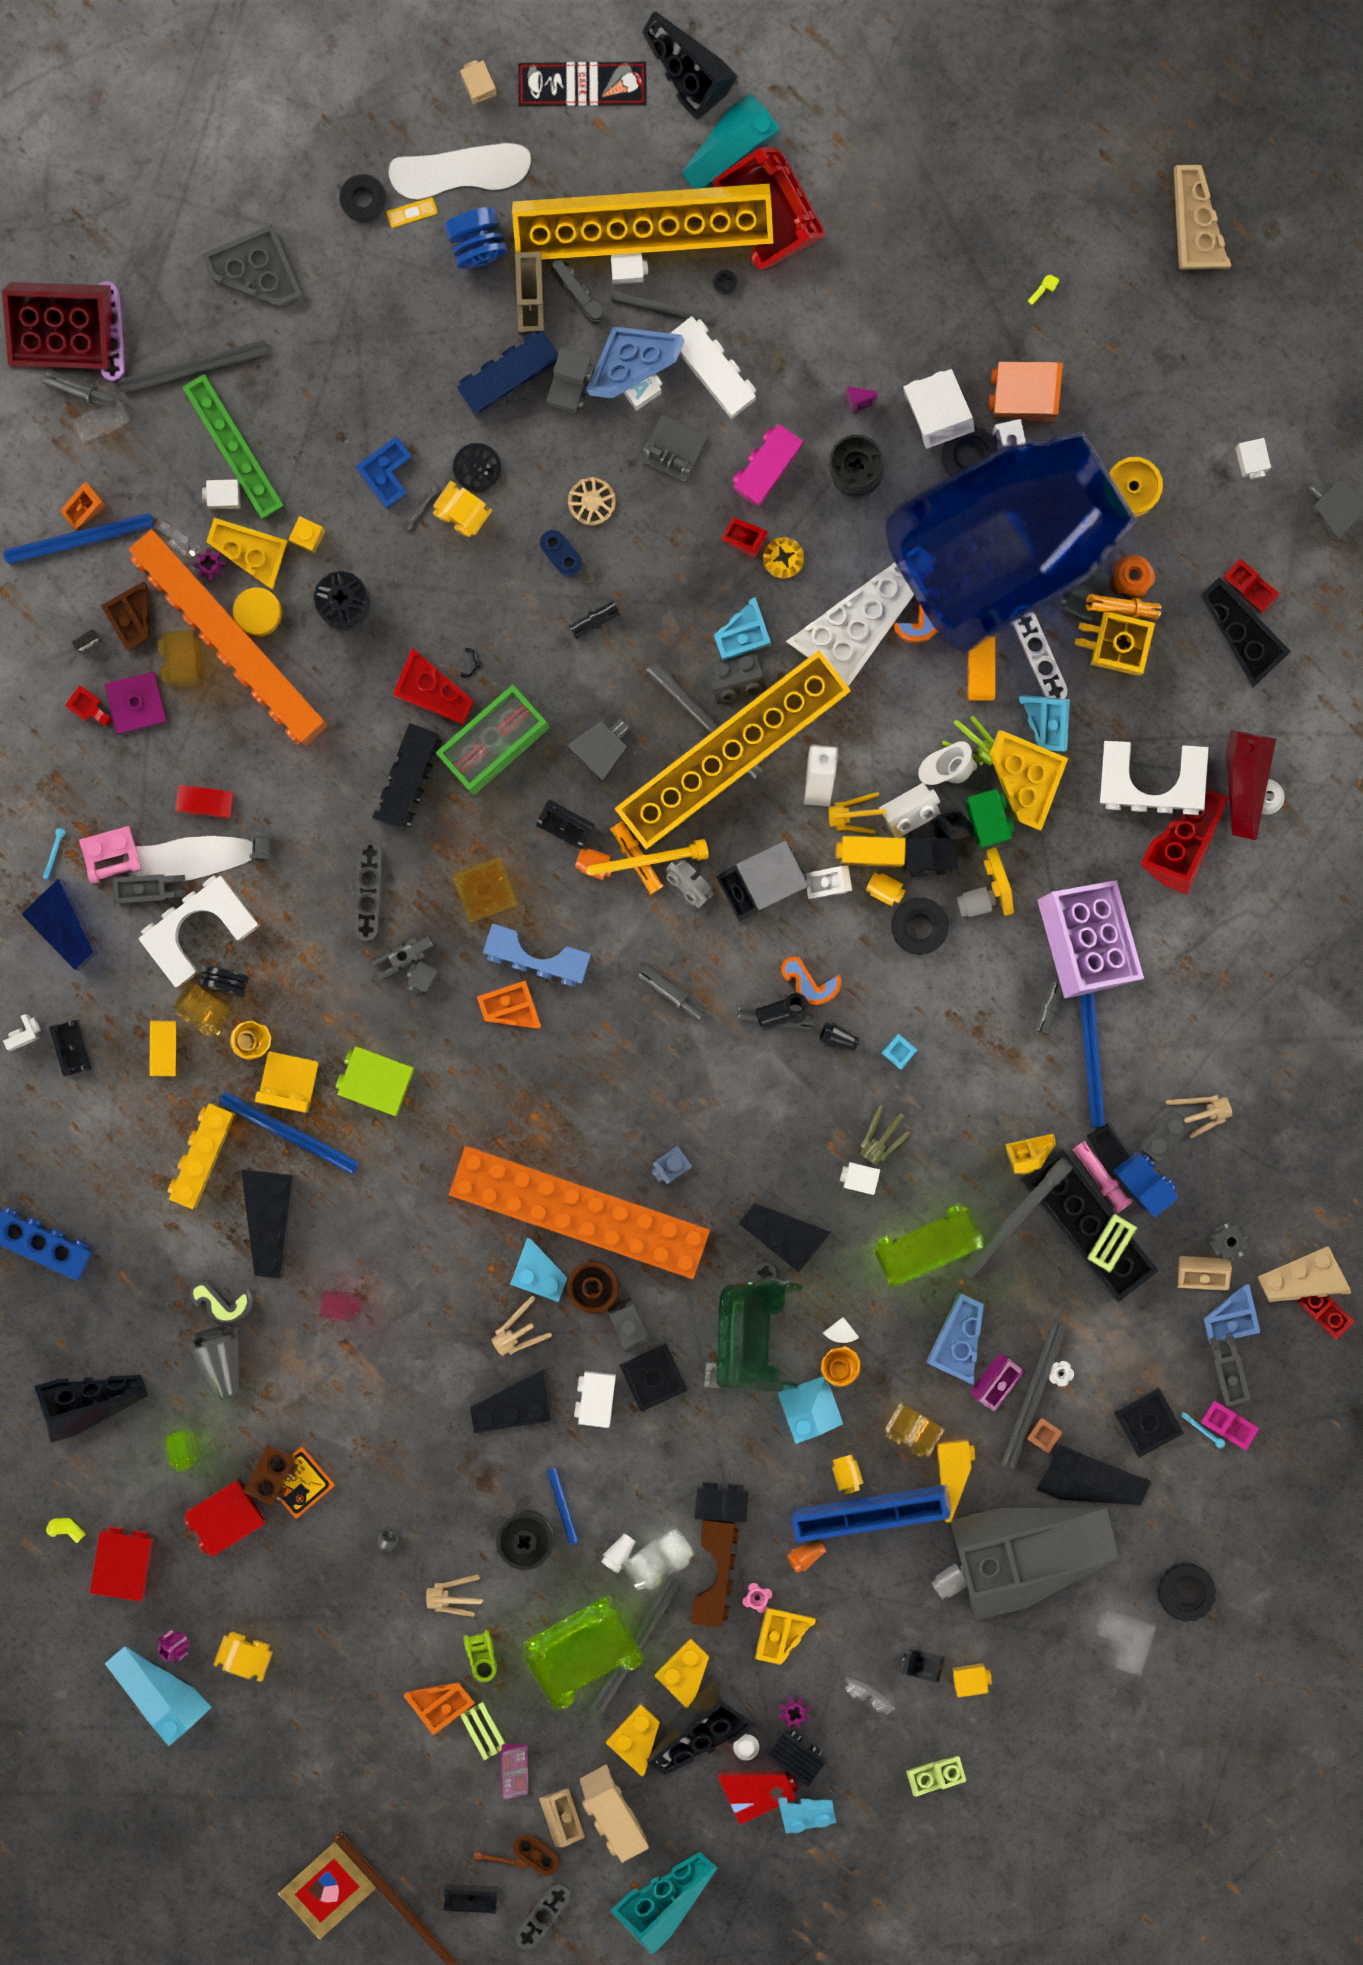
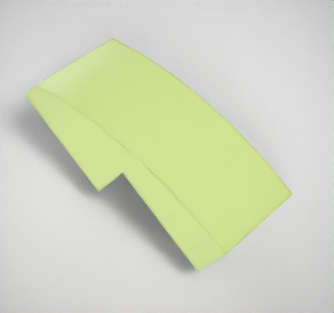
M959 1756L906 1770L913 1796L916 1797L939 1788L946 1789L966 1782Z

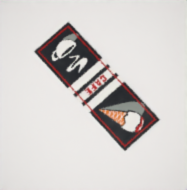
M646 62L518 63L519 106L646 105Z

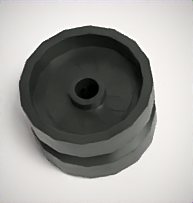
M528 1509L519 1510L507 1516L500 1525L496 1538L497 1551L502 1560L510 1567L522 1571L535 1569L542 1565L549 1557L554 1542L553 1528L548 1519L539 1512ZM521 1536H530L529 1543H523Z

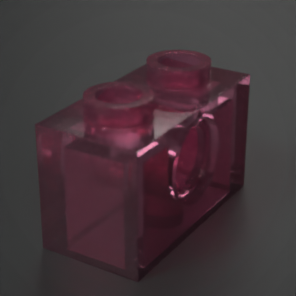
M329 1288L323 1290L319 1317L351 1321L354 1319V1316L360 1313L361 1299H357L358 1293Z

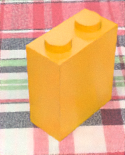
M843 836L841 842L836 844V859H840V865L902 867L905 864V838Z

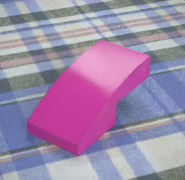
M1216 1401L1212 1403L1201 1423L1246 1451L1260 1428Z

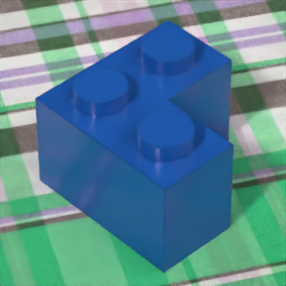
M1135 1152L1113 1172L1144 1211L1156 1218L1179 1198L1174 1192L1177 1190V1187L1168 1177L1166 1178L1163 1174L1157 1175L1153 1170L1156 1165L1147 1154L1142 1156Z

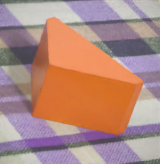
M85 482L63 506L60 512L72 528L77 531L104 511L107 506L94 489Z

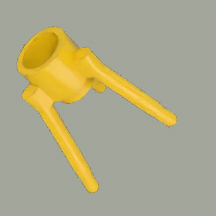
M879 792L845 802H835V806H829L830 827H836L837 831L847 830L865 834H876L874 829L846 825L845 823H850V817L886 814V809L850 812L849 808L844 807L879 797Z

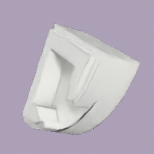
M844 1317L840 1318L823 1332L826 1337L839 1343H848L859 1338Z

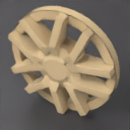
M595 477L581 479L569 492L568 507L570 513L578 522L584 525L595 526L602 524L611 517L615 510V493L611 486L602 479ZM586 482H592V491L586 490ZM595 482L604 485V487L596 491ZM582 485L584 493L575 492V490ZM608 489L610 495L601 498L600 494ZM572 496L582 497V502H572ZM612 499L611 508L603 502ZM573 506H582L578 515L575 513ZM600 507L608 511V514L604 517L598 511ZM584 510L589 512L587 521L580 518ZM593 512L600 518L599 520L590 521Z

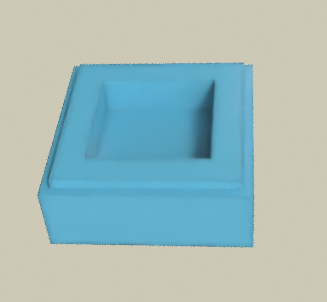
M897 1034L883 1050L882 1054L901 1070L918 1050L901 1035Z

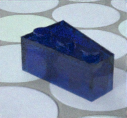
M58 878L21 915L74 970L80 971L98 952L76 910L77 908L66 889L64 881Z

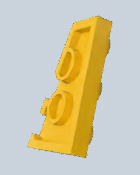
M214 518L206 542L273 590L288 541Z

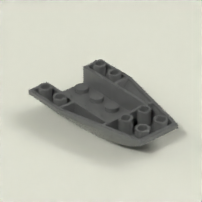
M999 1507L955 1518L950 1522L975 1621L1025 1609L1119 1559L1106 1507Z

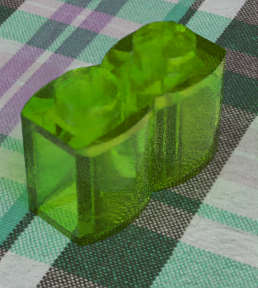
M193 1429L172 1432L164 1436L169 1468L175 1467V1471L191 1469L195 1461L198 1460Z

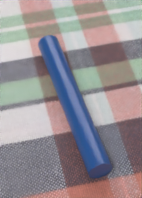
M557 1469L547 1470L548 1478L569 1545L578 1543L579 1539Z

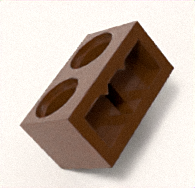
M271 1443L268 1444L244 1492L270 1506L275 1504L276 1501L281 1502L287 1490L283 1486L287 1478H293L299 1466L295 1464L298 1457ZM275 1457H280L285 1461L283 1471L274 1469L272 1462ZM267 1480L273 1484L274 1490L272 1494H265L261 1490V1483Z

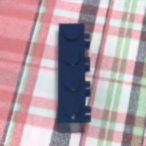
M536 331L532 332L523 339L525 343L517 348L515 345L509 347L502 353V358L496 362L494 360L486 362L481 366L482 371L474 376L469 374L459 381L460 385L457 387V390L475 417L556 364L559 354L543 331L538 334Z

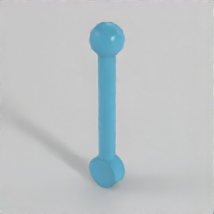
M58 828L55 831L56 839L47 868L43 874V879L49 880L60 840L65 835L63 828Z
M1185 1412L1181 1413V1417L1213 1440L1218 1448L1225 1446L1224 1439L1217 1438Z

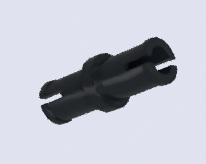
M612 600L594 612L592 610L588 611L587 616L568 626L577 640L595 628L597 630L602 628V624L621 615Z

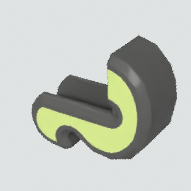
M209 1280L195 1282L189 1291L190 1298L196 1306L202 1305L204 1301L207 1303L208 1315L214 1322L220 1325H233L245 1318L254 1304V1295L250 1289L230 1305Z

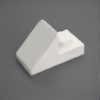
M848 865L805 873L806 882L809 886L807 887L808 899L852 891Z

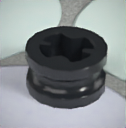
M721 270L716 274L714 287L719 293H731L736 287L737 278L732 271ZM726 275L727 279H732V284L729 283L730 288L724 289L723 285L718 284V280L721 281L722 279L721 276Z

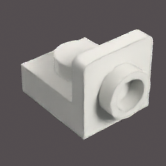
M28 1014L21 1016L26 1031L20 1028L8 1034L9 1038L3 1041L7 1050L13 1051L40 1038L37 1032L41 1030L35 1017L31 1018Z

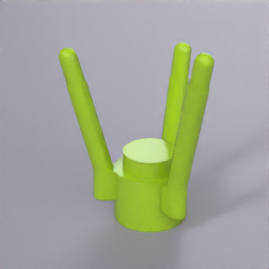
M971 716L970 720L986 739L984 741H981L961 722L954 720V724L979 746L975 751L979 754L978 756L971 753L973 760L980 766L986 763L990 767L993 762L989 754L995 740L992 739L974 716ZM945 740L942 741V745L946 747L952 745V743Z

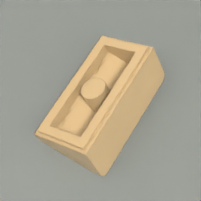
M1180 1256L1177 1287L1229 1290L1232 1273L1230 1259Z
M569 1788L539 1798L555 1847H565L585 1838Z

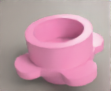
M751 1583L748 1586L749 1592L747 1596L742 1600L743 1605L763 1613L766 1611L768 1599L772 1597V1591L768 1588L763 1589L759 1587L757 1583ZM755 1596H760V1599L756 1600Z

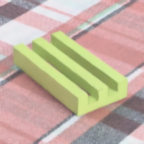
M1113 1214L1087 1259L1111 1272L1137 1227ZM1115 1223H1120L1100 1258H1096L1097 1253ZM1124 1227H1127L1129 1230L1108 1264L1104 1263Z
M483 1701L460 1715L484 1760L501 1751L502 1744L506 1743ZM480 1709L499 1746L495 1747L476 1712ZM471 1714L490 1748L489 1751H486L468 1715Z

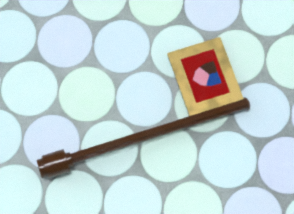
M344 1831L337 1832L332 1838L333 1843L278 1893L311 1931L321 1939L377 1888L446 1965H462L343 1834Z

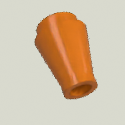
M817 1539L814 1542L790 1550L791 1553L786 1555L796 1573L800 1571L805 1572L822 1554L826 1553V1549L822 1542Z

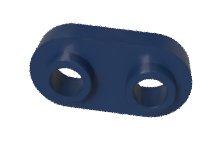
M556 530L545 532L540 539L543 553L562 575L572 577L578 574L582 568L580 555L561 532ZM552 538L558 541L555 547L548 545V541ZM568 558L574 561L571 567L564 565V561Z

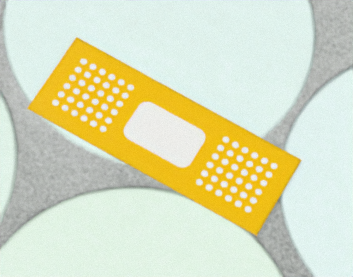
M433 197L386 211L391 228L438 214Z

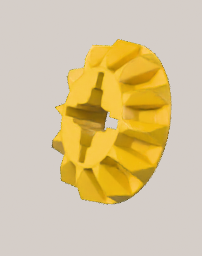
M788 537L776 538L765 548L763 554L765 568L777 578H790L796 575L803 566V549L797 541ZM780 547L785 554L794 553L788 558V568L782 561L773 562L780 556Z

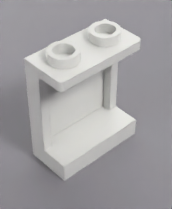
M952 369L937 372L931 377L915 380L903 386L906 402L910 404L926 449L975 431L973 417Z

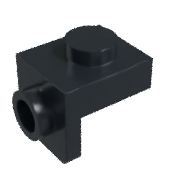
M908 1649L901 1660L902 1675L914 1676L935 1683L939 1682L945 1657L919 1649Z

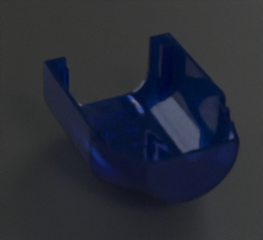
M1082 431L1053 436L1051 439L1038 441L1036 439L1016 445V443L1005 445L901 504L887 519L886 536L898 569L932 625L951 646L960 651L968 652L1065 596L1088 580L1115 545L1120 542L1135 524L1137 519Z

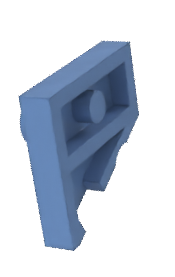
M1244 1284L1203 1318L1209 1344H1211L1210 1338L1214 1337L1219 1342L1226 1341L1225 1338L1228 1333H1232L1234 1339L1261 1333L1249 1284Z

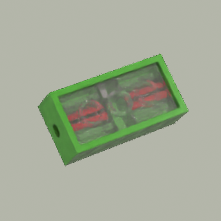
M512 684L442 746L436 754L474 796L542 736L550 726Z

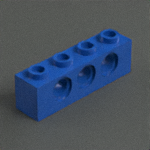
M7 1206L4 1209L0 1208V1246L76 1281L81 1280L94 1252L88 1249L89 1244L78 1239L72 1242L64 1238L66 1234L55 1228H51V1231L42 1228L43 1223L36 1219L28 1217L25 1220L18 1217L19 1212ZM14 1224H18L22 1228V1235L18 1239L14 1238L10 1233V1229ZM41 1235L45 1238L46 1244L43 1249H38L34 1246L35 1236ZM60 1246H65L69 1250V1256L66 1260H61L57 1256V1249Z

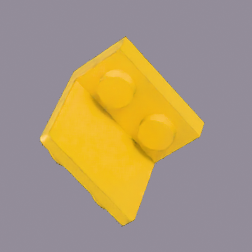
M268 1052L260 1091L256 1093L255 1102L305 1113L308 1112L319 1063L308 1059Z

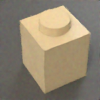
M474 60L463 66L464 69L460 70L461 77L473 105L497 95L495 85L484 60L480 62Z

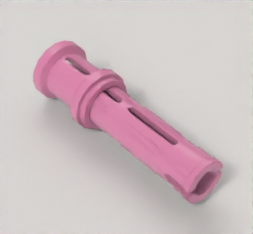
M1086 1141L1072 1149V1152L1078 1157L1101 1189L1099 1190L1102 1197L1105 1196L1114 1208V1214L1119 1213L1133 1202L1132 1198H1128L1120 1188V1182L1116 1179L1113 1180Z

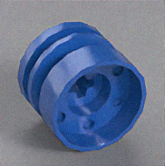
M485 207L471 210L445 222L444 227L449 242L460 243L452 249L453 255L458 256L455 259L458 268L483 266L504 256L508 252L506 243H501L504 240L503 234L491 233L500 226L494 208Z

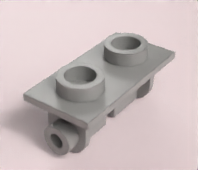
M685 859L674 860L663 873L673 886H677L684 893L685 899L699 909L714 894L711 891L712 887L701 876L694 881L690 878L697 871Z

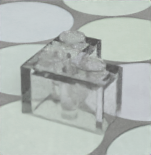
M675 1528L657 1536L620 1565L638 1590L645 1587L650 1590L661 1582L659 1577L664 1573L670 1575L677 1570L678 1572L690 1563L688 1558L695 1553L679 1529Z
M1103 1607L1095 1632L1098 1636L1119 1642L1113 1665L1116 1669L1141 1676L1156 1628L1155 1624L1148 1620Z

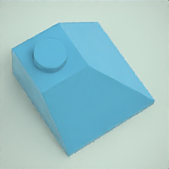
M824 1376L777 1392L796 1444L843 1425L829 1382L825 1381Z

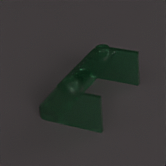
M771 1278L729 1285L722 1290L719 1298L716 1382L720 1388L765 1392L799 1388V1383L782 1380L780 1369L777 1366L768 1365L770 1316L780 1313L783 1309L785 1293L803 1290V1285Z

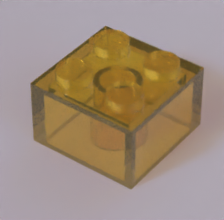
M193 630L162 633V639L158 640L159 654L164 658V665L160 666L162 681H165L172 689L204 687L199 635Z
M501 857L452 874L470 924L519 907Z

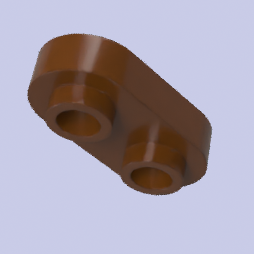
M521 1833L515 1838L513 1842L515 1856L543 1876H550L558 1870L560 1858L555 1850L531 1833ZM525 1841L531 1844L528 1850L521 1847V1844ZM544 1857L551 1858L552 1863L549 1865L543 1864L542 1859Z

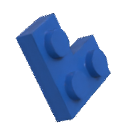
M397 436L355 466L386 509L407 494L393 475V472L411 460L412 456Z

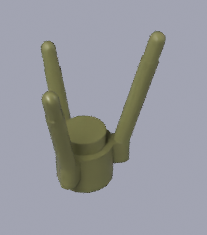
M883 1105L878 1106L867 1135L860 1145L863 1147L860 1154L875 1165L880 1160L884 1162L886 1157L910 1135L909 1132H905L885 1150L886 1146L883 1144L904 1117L900 1113L879 1141L873 1138L870 1142L883 1110Z

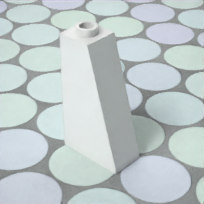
M810 747L807 761L804 805L830 806L835 778L837 748Z

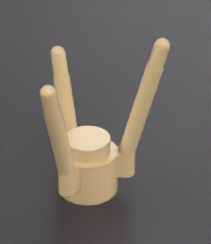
M1218 1095L1205 1098L1166 1100L1165 1104L1210 1103L1206 1106L1207 1111L1184 1119L1185 1123L1208 1116L1213 1120L1188 1135L1189 1138H1194L1208 1129L1224 1123L1225 1118L1232 1116L1231 1105L1227 1097L1219 1099Z
M531 1296L502 1327L495 1331L497 1335L491 1340L501 1356L508 1352L512 1355L520 1349L552 1337L551 1333H547L517 1344V1338L532 1329L533 1324H529L515 1333L511 1330L506 1332L535 1300V1296Z
M474 1575L445 1583H435L434 1588H427V1609H435V1612H448L474 1617V1612L447 1606H449V1603L482 1604V1599L450 1598L449 1591L444 1589L479 1580L481 1576Z

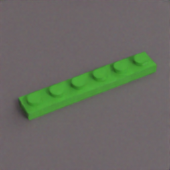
M205 374L183 386L182 388L261 519L263 520L282 509L284 505Z

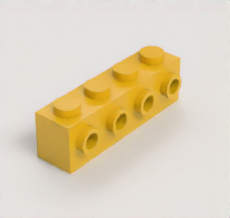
M213 1103L208 1104L207 1108L202 1107L197 1120L201 1122L197 1131H192L188 1140V1145L191 1146L187 1155H182L178 1164V1169L181 1170L177 1179H172L168 1188V1193H171L169 1200L191 1209L197 1208L236 1113Z

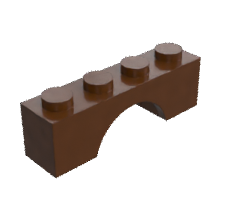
M703 1520L700 1546L713 1555L717 1563L718 1572L715 1581L707 1590L694 1594L691 1624L722 1628V1621H728L729 1606L725 1605L726 1595L731 1596L732 1580H728L729 1569L734 1570L736 1554H731L732 1544H737L739 1532L738 1528H734V1522Z

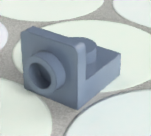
M677 1145L654 1161L652 1164L655 1168L651 1171L659 1183L665 1181L666 1184H669L672 1180L690 1169L692 1165Z

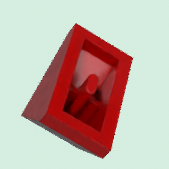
M733 517L721 540L755 559L768 537V531Z

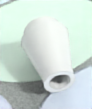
M623 1533L621 1538L603 1554L604 1558L601 1563L618 1574L621 1569L624 1570L636 1541Z

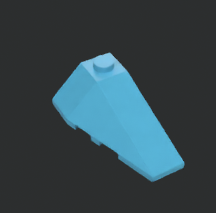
M126 1646L105 1663L168 1746L212 1708L195 1687L188 1683L186 1684L172 1673L161 1669Z

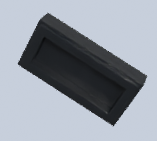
M1108 1122L1103 1127L1096 1129L1086 1136L1107 1172L1114 1180L1118 1177L1113 1171L1130 1157Z

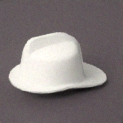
M959 741L929 755L919 767L918 776L920 781L926 785H935L944 781L955 784L964 782L977 769V763L971 756L972 750L970 745L964 741Z

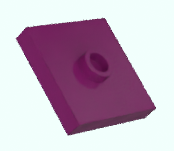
M155 672L104 684L116 734L167 722Z

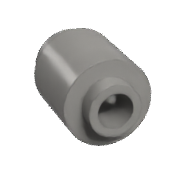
M986 886L964 892L962 896L956 897L962 917L968 915L970 918L991 912L992 906L996 905L992 890L987 891Z
M956 1563L936 1575V1579L931 1582L942 1599L947 1596L950 1598L967 1587L962 1565L958 1566Z

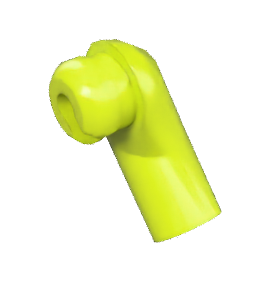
M55 1518L49 1521L46 1527L48 1535L55 1537L57 1534H68L76 1543L86 1535L70 1518Z

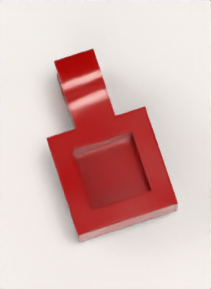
M79 685L64 705L86 722L91 716L106 727L112 721L110 716L98 708L102 701L81 685Z

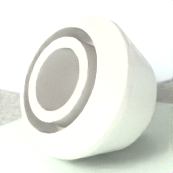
M1268 780L1262 809V814L1265 815L1277 812L1284 803V791L1273 780Z

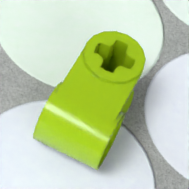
M489 1629L485 1630L482 1634L470 1637L463 1635L474 1677L481 1682L490 1681L496 1674L497 1664ZM486 1662L491 1666L492 1672L490 1675L483 1676L479 1673L478 1665L480 1663Z

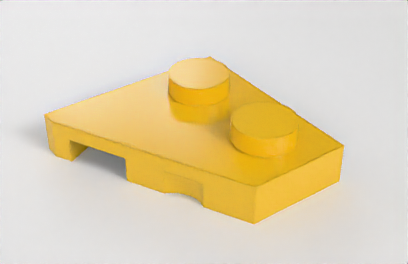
M1054 1134L1005 1144L1006 1152L1015 1174H1029L1036 1169H1040L1056 1145Z
M766 1607L755 1659L781 1665L789 1656L791 1649L796 1647L802 1640L801 1637L808 1628L815 1624L816 1619L810 1616Z
M690 1638L654 1676L688 1708L696 1698L709 1655Z
M640 1703L606 1740V1744L637 1773L643 1776L660 1721Z

